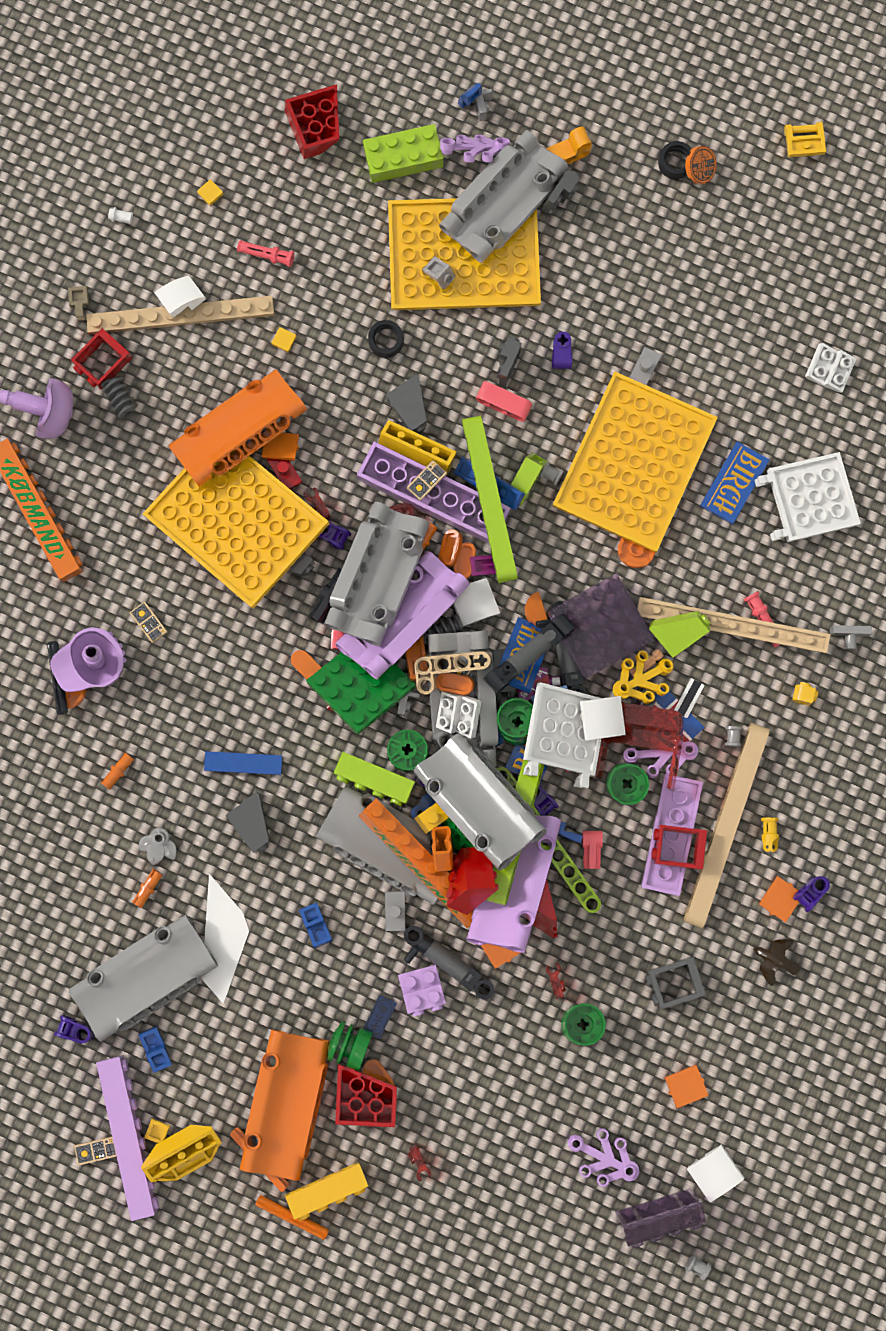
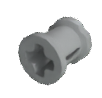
M547 462L540 474V478H546L557 486L564 471L553 468Z
M726 726L727 742L725 746L742 747L740 738L743 727Z
M693 1254L685 1270L695 1273L704 1281L710 1272L711 1264L702 1262Z

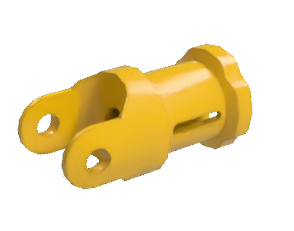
M761 818L763 822V834H761L763 849L766 852H776L779 841V834H777V821H779V818Z

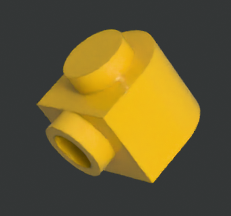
M800 682V685H795L792 701L810 706L813 701L816 702L818 691L816 688H812L811 684Z

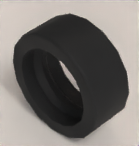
M681 141L669 142L660 151L658 159L659 170L669 179L677 180L687 176L685 167L678 170L672 169L666 164L665 158L672 151L681 152L687 158L691 153V147Z
M382 320L376 322L369 330L368 343L375 355L381 358L394 357L403 347L404 336L402 329L397 323L391 320ZM382 329L394 331L397 336L395 346L390 349L379 348L375 343V336L378 331Z

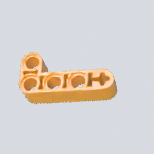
M582 126L572 130L568 139L545 149L561 157L567 164H570L588 156L591 152L592 143L585 128Z

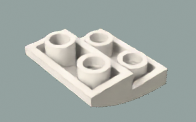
M189 276L176 279L154 292L173 318L186 307L193 310L206 299Z
M820 343L805 377L817 384L841 393L844 390L856 358L842 350L836 351L828 345Z
M487 578L470 583L453 603L462 627L500 614Z
M442 691L436 728L450 734L456 732L470 739L475 738L482 701L466 695Z
M621 696L580 701L585 740L626 735Z
M722 1144L706 1153L703 1158L687 1168L709 1202L719 1198L744 1180V1176Z

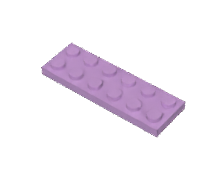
M664 774L641 888L680 896L685 868L654 864V860H651L652 848H656V840H653L654 829H658V825L694 829L703 782L679 776L671 777ZM664 831L661 860L687 863L692 834Z

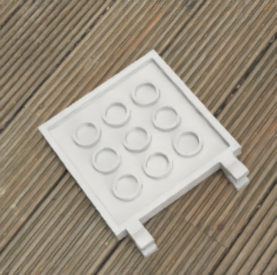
M840 452L769 468L767 470L768 475L758 476V479L754 480L756 487L771 483L784 528L775 530L770 534L772 541L786 537L787 542H792L861 524Z
M541 682L537 683L523 760L528 761V764L524 768L523 775L537 776L538 765L543 764L579 773L574 787L589 788V776H595L601 738L585 740L580 701L601 698Z

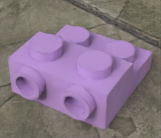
M436 965L398 975L408 1014L412 1013V1016L424 1014V1009L431 1008L432 1011L442 1009V1005L446 1004Z

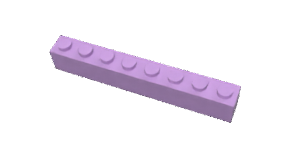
M123 1055L98 1061L96 1065L130 1219L134 1221L154 1216L158 1212L159 1201L157 1197H154L153 1193L155 1183L150 1182L141 1169L142 1164L147 1158L144 1153L146 1142L144 1137L141 1138L140 1135L142 1125L140 1118L136 1117L137 1102L135 1098H132L131 1090H133L132 1080L128 1079L126 1072L129 1070L128 1062L126 1059H123Z

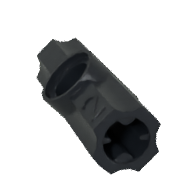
M339 567L330 582L320 592L319 600L309 614L310 618L322 625L327 618L330 608H332L330 597L342 570Z

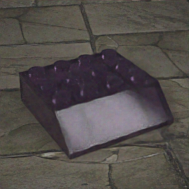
M617 573L547 612L551 621L564 613L576 627L569 636L563 639V642L584 679L654 641L651 632Z
M691 1189L615 1211L621 1234L627 1246H632V1248L640 1247L644 1244L643 1242L648 1240L652 1242L659 1241L667 1234H671V1236L681 1234L682 1230L690 1228V1230L702 1227L703 1223H706L702 1202Z

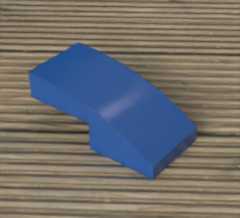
M480 83L474 84L459 97L458 104L462 108L471 104L482 94V85Z
M561 822L558 834L573 842L581 843L583 835L565 831L566 823Z
M318 903L299 910L314 948L333 941Z
M157 1026L138 1034L153 1073L172 1065Z

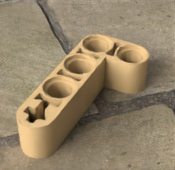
M474 651L419 658L415 662L417 689L422 694H430L437 687L436 674L485 669L492 664V655L487 651ZM482 655L484 658H487V662L484 665L482 662H475V667H473V659L481 658ZM461 656L468 659L466 667H462L459 664ZM442 658L447 659L449 663L447 669L440 667L439 662ZM423 660L429 663L427 671L422 670L420 667V663ZM424 680L431 682L430 690L423 688L422 683Z

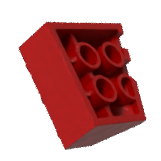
M337 84L285 100L284 111L303 159L320 155L339 141Z
M475 847L462 848L453 855L454 866L448 877L450 882L446 894L448 898L447 907L466 915L499 889L498 884L494 881L497 878V872L493 871L494 865L483 852L478 851Z
M546 880L533 926L552 938H558L557 919Z
M338 1063L335 1124L395 1127L397 1086Z

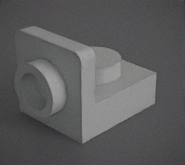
M482 89V94L474 100L479 121L487 120V112H489L487 101L493 98L492 89Z
M435 256L422 269L442 289H445L455 278L451 267Z
M412 690L399 701L397 716L405 717V713L410 712L411 701H408V698L419 700L420 694H417V690Z

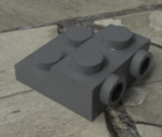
M567 170L541 211L548 214L550 209L554 211L560 202L563 204L566 199L570 201L580 186L577 184L581 178L580 175L575 171Z
M509 336L506 343L502 342L498 350L500 366L497 378H499V385L505 388L521 353L522 343L513 336Z

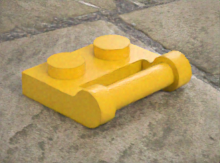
M816 122L813 125L792 126L788 124L784 126L788 158L825 155L826 145L823 122ZM816 132L817 134L806 136H793V134L796 133Z

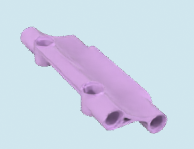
M426 551L420 557L414 571L418 576V580L411 579L392 626L387 628L381 646L372 645L346 633L335 643L336 647L344 655L359 664L375 679H378L391 665L393 666L470 585L469 581L462 574L451 571L430 551Z
M533 815L547 830L546 834L540 840L528 844L521 850L506 906L485 900L473 910L467 941L477 945L491 944L515 952H525L561 825L560 819L553 816ZM541 843L548 844L550 849L544 850L541 847ZM520 917L527 918L529 924L523 925L519 920Z

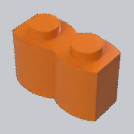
M448 826L434 827L431 835L435 870L437 872L451 871L454 866L451 830Z

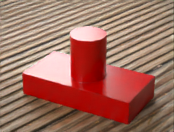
M267 459L279 481L290 490L303 483L289 460Z

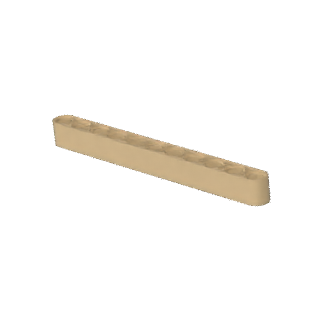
M750 723L704 857L703 870L699 872L684 916V922L699 928H703L707 920L770 729Z

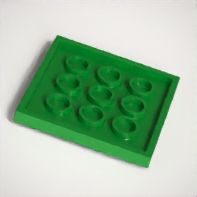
M342 652L306 680L307 684L357 735L416 688V684L410 681V678L396 664L391 665L378 679H375Z

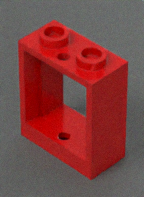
M101 328L71 361L74 364L73 369L79 375L84 374L88 377L86 381L95 388L97 386L102 390L101 384L114 378L132 359V356L110 334ZM104 342L121 358L98 380L82 364Z
M658 825V829H654L653 840H656V848H652L651 860H654V864L703 870L707 830ZM664 831L696 835L693 864L661 860Z

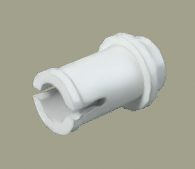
M116 207L110 208L109 220L112 222L132 223L133 212L117 210Z

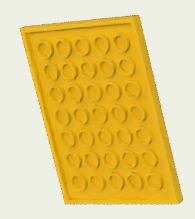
M457 198L388 200L392 311L541 306L537 209L502 248L495 249L483 263H480L439 227L442 220L452 212V204ZM434 256L448 264L455 274V278L445 289L440 288L439 284L422 270Z
M614 371L552 506L656 553L718 417Z
M250 456L222 475L212 472L213 478L198 487L184 468L145 510L143 515L248 606L254 609L330 523Z

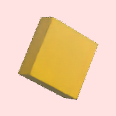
M211 179L197 190L198 195L209 206L224 195L222 190Z
M279 327L271 344L289 353L297 336Z
M152 1118L144 1138L159 1143L166 1139L171 1125Z

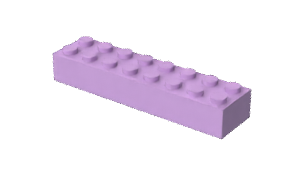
M373 442L357 473L359 481L489 544L477 491L445 476L420 502L407 490V486L426 466ZM501 503L506 521L511 508Z

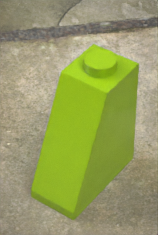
M533 452L526 456L511 483L512 486L525 493L520 506L524 504L540 477L545 464L548 462Z
M699 611L653 620L650 622L649 630L668 653L675 657L710 632L711 622L705 614L702 615Z

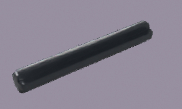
M56 641L47 643L49 663L52 657L59 651V644ZM51 670L56 713L65 715L68 713L66 693L58 684Z

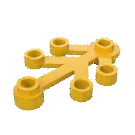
M639 651L635 656L636 666L633 680L628 682L629 671L634 667V662L632 659L626 658L621 662L620 680L613 685L614 696H621V699H626L630 696L642 700L645 704H650L655 699L653 692L660 696L666 695L669 692V686L666 683L658 685L648 680L659 674L663 676L668 675L673 670L672 661L662 659L655 668L643 674L644 663L648 660L649 656L646 651ZM638 686L650 691L642 693L640 691L634 690L633 688Z

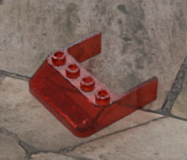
M621 702L626 735L601 738L595 777L598 779L603 777L607 749L611 743L673 752L667 789L674 792L683 743V716L675 710Z

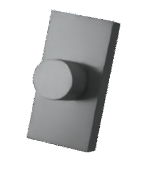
M644 347L629 378L647 385L661 354Z
M833 625L830 627V636H845V649L855 650L857 649V636H870L872 634V626Z
M385 892L386 931H405L404 892Z

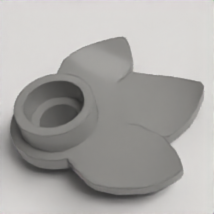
M162 827L155 828L150 835L144 836L138 846L139 850L147 851L148 861L152 865L158 864L164 856L174 860L177 853L176 844L169 839L168 831ZM156 835H161L162 840H157Z

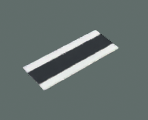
M691 678L674 712L688 718L705 685Z

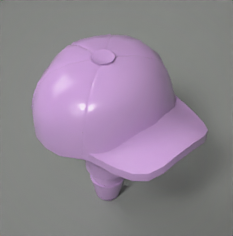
M49 378L45 397L17 390L16 393L10 390H0V403L10 405L12 409L40 416L35 436L44 439L57 438L67 429L73 413L74 399L71 389L64 382Z
M94 627L83 629L76 633L70 643L61 648L52 657L50 667L58 684L66 692H76L91 687H107L116 682L123 672L124 663L127 661L124 657L125 651L121 649L123 645L121 643L118 644V639L113 637L112 632Z

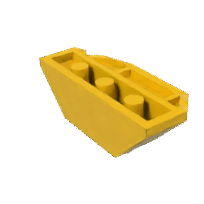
M190 1125L156 1144L142 1164L141 1169L150 1182L177 1181L211 1162L222 1142L212 1127Z

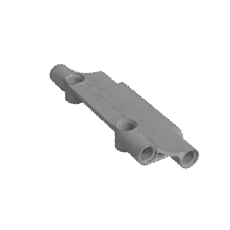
M525 130L514 142V146L506 145L454 201L451 207L452 212L442 220L439 227L446 235L464 247L477 261L483 263L495 249L502 248L510 237L555 189L554 184L569 169V166L561 157L545 149L530 131Z
M374 502L368 516L369 520L368 522L364 521L361 523L330 597L332 608L329 610L324 625L372 645L381 646L387 628L392 626L423 552L422 542L430 523L425 519L394 511L383 503Z
M488 631L428 634L429 656L474 651H487L492 655L491 651H489ZM482 655L481 658L473 659V667H475V662H482L484 665L487 662V658H484ZM461 656L459 659L468 665V659ZM442 658L440 667L447 669L449 663L447 659ZM492 660V664L489 667L472 670L469 675L474 680L475 688L466 696L478 699L482 703L476 737L471 739L466 736L463 737L472 747L479 749L496 767L495 745L498 744L495 692L484 681V677L494 669ZM434 690L430 693L433 743L437 752L444 746L440 741L443 735L447 737V743L458 733L450 734L436 728L441 694Z
M460 733L454 735L435 754L420 762L414 768V773L426 786L427 793L478 851L483 852L498 870L506 868L528 844L540 840L547 832L545 827L533 816L534 811L487 757L479 749L472 747Z
M346 784L319 829L316 838L330 846L332 845L333 850L338 855L410 896L418 895V897L434 905L438 898L358 816L365 809L364 804L369 805L376 798L370 794L364 795ZM380 801L433 856L431 845L433 843L432 830L425 834L415 820Z
M185 914L167 927H158L133 945L91 970L87 978L69 989V993L85 1016L96 1038L101 1042L117 1030L125 1031L196 986L201 980L200 977L217 968L218 963L206 948L190 918Z

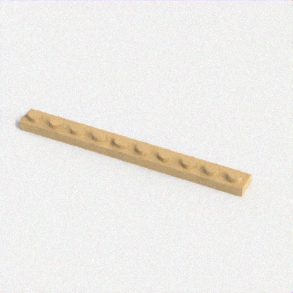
M263 296L203 302L193 310L186 307L174 318L165 307L86 314L87 331L91 335L97 334L101 328L110 333L275 315L273 297Z
M643 597L639 599L636 614L639 617L657 620L699 611L702 615L705 614L711 622L710 631L827 653L831 634Z

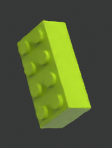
M435 124L363 140V149L371 183L443 168V155Z
M342 752L334 770L338 781L348 784L350 781L355 784V788L364 792L369 789L373 791L372 794L381 799L388 797L391 799V803L400 807L402 804L407 805L415 786V781L345 752Z

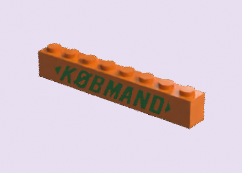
M7 438L0 442V473L59 580L65 582L83 572L80 567L83 563L78 555L74 556L72 552L74 547L69 539L66 540L63 533L65 531L60 522L56 523L54 517H56L55 512L51 506L47 507L44 502L47 498L42 490L38 491L36 478L33 474L29 475L27 471L29 466L26 460L19 457L20 449L15 442L12 443Z
M377 798L374 799L358 815L360 819L447 907L448 898L446 894L450 882L448 881L449 872H437L434 867L433 856ZM447 907L466 928L470 927L473 911L466 915Z

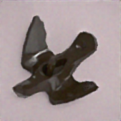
M778 939L772 941L769 950L762 947L753 948L754 953L764 959L760 969L770 986L775 984V973L779 968L787 970L792 975L799 973V964L785 957L787 948L793 945V940Z

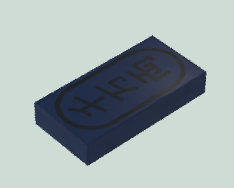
M379 995L364 1029L372 1031V1036L380 1039L397 1003Z

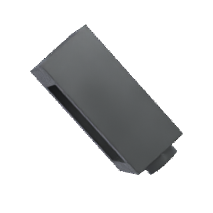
M690 956L647 970L648 975L645 976L648 987L652 986L654 992L651 995L654 1006L658 1005L659 1009L671 1007L706 995L694 957ZM686 965L694 993L664 1002L655 974Z

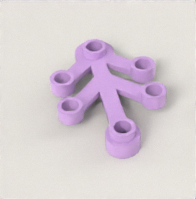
M457 135L456 144L455 140L451 138L440 140V149L444 154H452L454 150H470L464 152L463 160L465 162H474L475 156L481 152L482 161L492 162L495 154L499 153L506 145H511L510 140L507 138L499 137L492 140L484 135H475L474 140L465 135Z
M665 727L661 733L662 738L671 741L678 747L670 748L654 736L653 730L645 729L642 734L643 740L650 742L658 749L637 751L635 748H627L624 751L623 760L625 763L635 764L638 759L660 757L654 765H650L647 769L648 777L655 778L671 756H679L674 763L669 764L666 768L667 775L673 777L686 760H693L697 757L698 747L693 742H683L673 734V730L670 727ZM668 731L671 735L666 736L664 735V732ZM645 733H650L652 736L648 738L645 736ZM691 748L692 752L688 753L685 749ZM632 752L635 756L629 757L628 753ZM672 767L675 769V772L671 773L668 769ZM654 769L656 773L651 774L649 770Z
M604 1128L598 1129L596 1133L597 1138L601 1141L604 1153L585 1144L582 1137L577 1134L569 1137L568 1146L572 1151L578 1152L581 1150L600 1160L590 1165H581L579 1173L582 1177H589L591 1173L610 1166L618 1170L607 1175L599 1174L597 1176V1183L601 1187H605L609 1182L620 1178L626 1181H633L638 1177L639 1167L635 1162L630 1161L626 1150L627 1143L624 1138L618 1137L614 1141V1145L619 1150L622 1162L614 1158L608 1140L609 1133ZM601 1131L606 1132L605 1138L599 1137ZM574 1140H578L580 1142V1145L578 1147H574L572 1145ZM619 1140L624 1142L622 1147L617 1146ZM584 1167L589 1169L587 1174H582L581 1172ZM632 1168L633 1173L630 1175L626 1174V1169ZM601 1177H606L607 1180L605 1183L602 1184L599 1182V1179Z

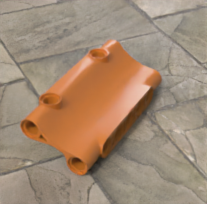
M275 369L261 380L250 382L246 387L204 417L189 425L184 430V434L168 446L198 487L213 478L212 472L217 475L226 473L281 434L290 426L289 417L294 420L307 411V408Z
M271 1029L266 1054L262 1058L244 1136V1151L240 1170L300 1181L304 1160H306L309 1154L328 1069L326 1060L330 1041ZM271 1056L276 1058L275 1066L270 1064ZM253 1135L258 1138L257 1146L252 1143Z

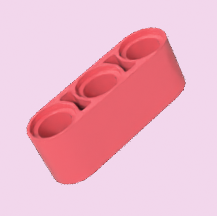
M486 381L483 382L475 398L479 403L521 422L526 420L533 405L529 400Z

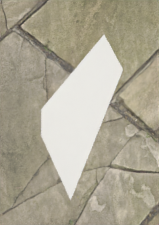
M209 874L204 944L215 958L218 967L202 976V980L224 1004L249 929L241 909Z

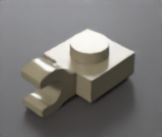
M87 286L68 288L70 308H75V315L78 321H85L84 307L89 306Z

